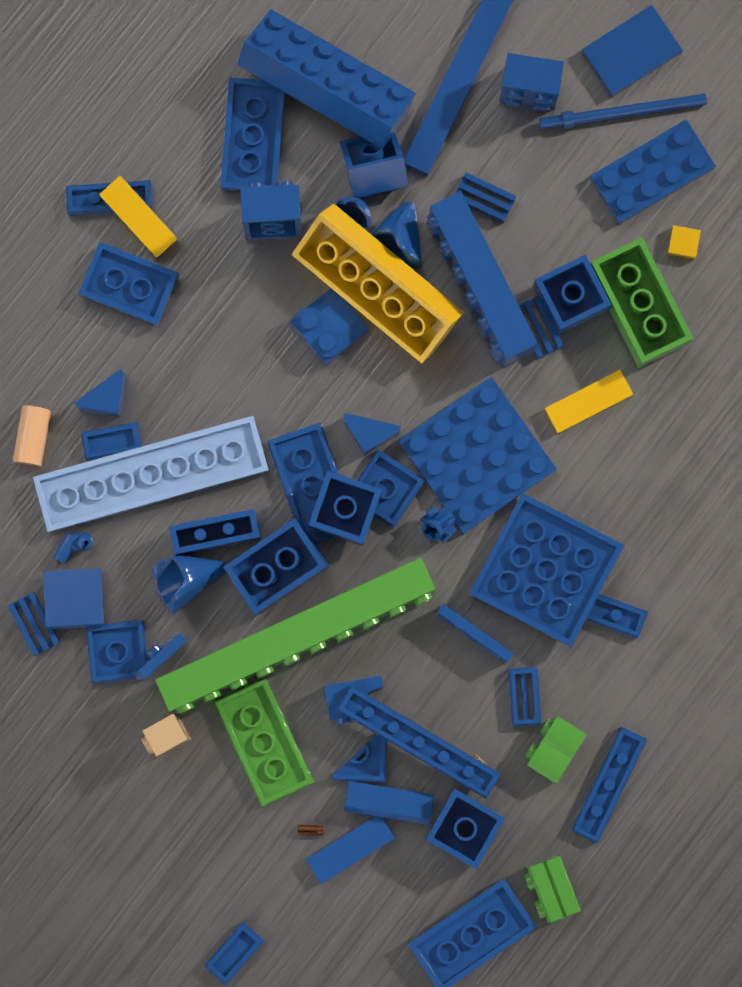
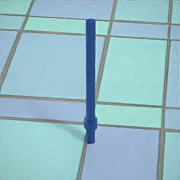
M698 94L577 113L565 111L561 112V115L539 118L540 129L560 126L563 129L573 128L575 124L707 105L706 94Z

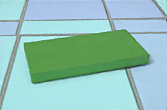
M266 678L213 702L262 807L314 783Z

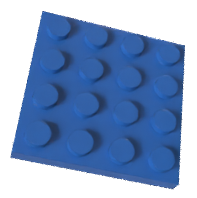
M492 376L398 441L443 507L454 515L455 524L463 535L557 470Z
M522 493L469 595L572 648L617 562L624 544Z

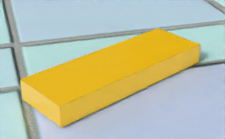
M121 175L99 194L156 258L178 239Z
M618 370L546 407L544 410L556 433L559 434L633 396V393L621 370Z

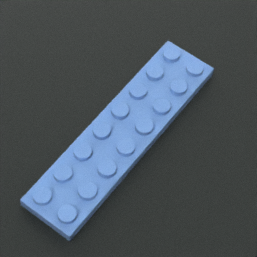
M254 416L34 476L33 480L47 532L50 533L269 472Z

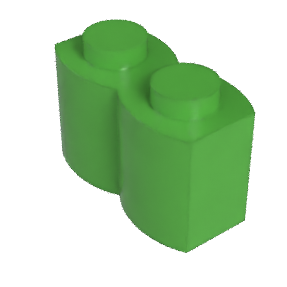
M558 716L553 721L548 718L540 731L544 735L539 745L533 743L525 755V758L529 760L526 766L554 784H557L587 735Z

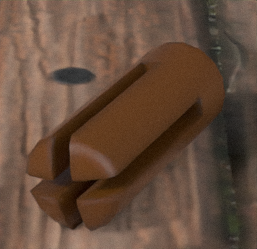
M298 825L297 832L299 835H323L324 825Z

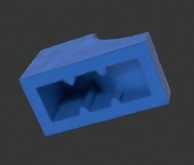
M381 676L325 685L324 689L330 720H336L337 725L354 722V720L336 710L350 685L367 695L374 690L383 688Z

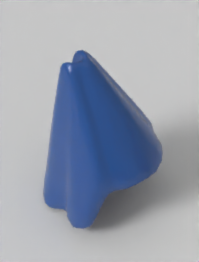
M404 202L385 218L371 235L414 270V268L418 269L421 267L416 208L413 202Z
M178 554L155 563L152 567V573L156 581V590L162 603L166 604L167 610L171 614H175L187 602L226 573L223 567L225 566L224 562Z

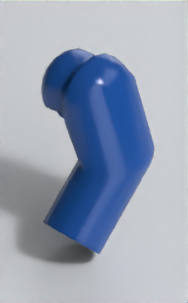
M86 532L67 534L52 557L65 564L71 552L90 549L93 545V540Z

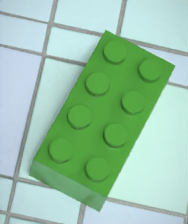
M642 237L591 261V265L611 303L609 311L638 369L688 345L694 339Z

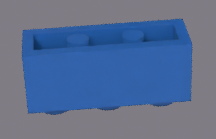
M254 509L169 526L175 555H190L261 540Z

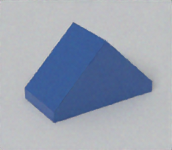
M121 369L77 400L75 402L76 406L83 412L121 417L127 377Z
M344 413L343 422L364 456L399 435V425Z

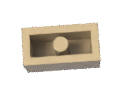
M172 714L143 730L145 737L141 739L149 754L155 753L156 757L163 756L191 740L178 714Z

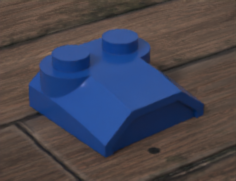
M332 288L307 308L300 310L296 317L289 321L291 326L325 366L369 331L350 304Z

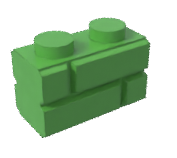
M555 855L526 867L528 873L524 874V878L529 891H536L539 901L534 902L540 919L545 917L546 921L551 923L581 911L560 855Z

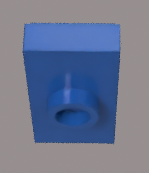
M181 633L171 636L162 646L159 643L155 644L146 652L148 658L132 674L137 680L147 679L179 650L187 640Z

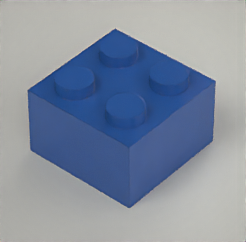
M507 53L499 101L505 102V105L510 107H521L522 104L530 105L537 111L555 109L560 91L564 61Z
M586 254L536 278L532 285L558 335L607 312L611 307V303Z
M327 470L308 525L309 528L364 547L382 495V489Z
M453 788L425 840L477 869L505 818Z

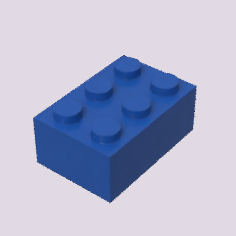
M291 181L276 182L275 186H264L263 183H249L246 188H240L242 224L246 240L302 237L301 203L298 185H293Z
M294 518L223 567L254 615H261L329 569L331 565L301 520Z

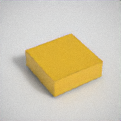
M673 225L667 254L695 260L701 230Z

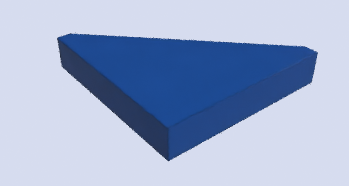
M376 735L332 775V780L385 782L387 740Z

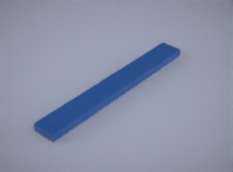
M514 0L481 1L404 159L405 166L426 176L429 175Z

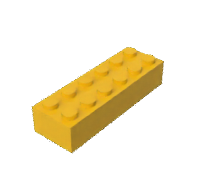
M332 204L318 215L291 254L421 364L437 350L465 313L335 204Z

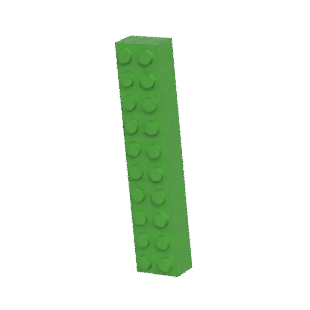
M419 558L157 678L155 681L169 712L177 711L178 715H183L196 708L194 703L204 699V702L209 703L222 697L221 691L228 687L235 691L248 685L247 679L254 675L261 679L274 673L273 667L283 663L287 667L300 661L299 655L310 650V653L313 655L326 649V642L336 638L339 643L352 637V630L361 626L364 631L380 624L378 619L387 614L390 619L406 612L405 606L413 602L416 607L432 600L431 594L436 589L422 558Z

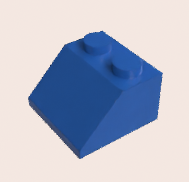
M396 133L392 135L383 149L363 137L339 141L353 197L365 198L376 193L396 191L402 187L409 186L404 156Z

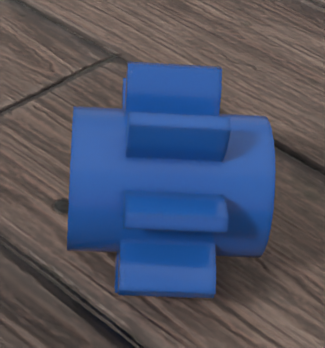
M433 506L420 519L423 523L422 532L431 541L439 539L441 543H444L457 531L454 527L455 517L446 508L438 511Z

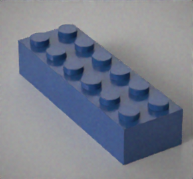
M272 9L269 10L245 40L237 63L240 67L382 149L407 116L416 95L412 90Z
M459 191L430 205L429 215L427 216L428 222H426L427 227L433 238L438 236L441 245L439 247L440 253L445 262H451L453 266L452 277L458 287L463 286L466 297H464L465 303L471 313L476 312L479 320L477 322L478 329L484 338L488 336L491 342L489 349L495 362L501 361L503 367H506L534 353L538 343L462 192Z

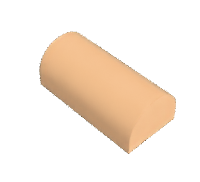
M22 406L13 463L42 467L51 417L50 410L36 406Z

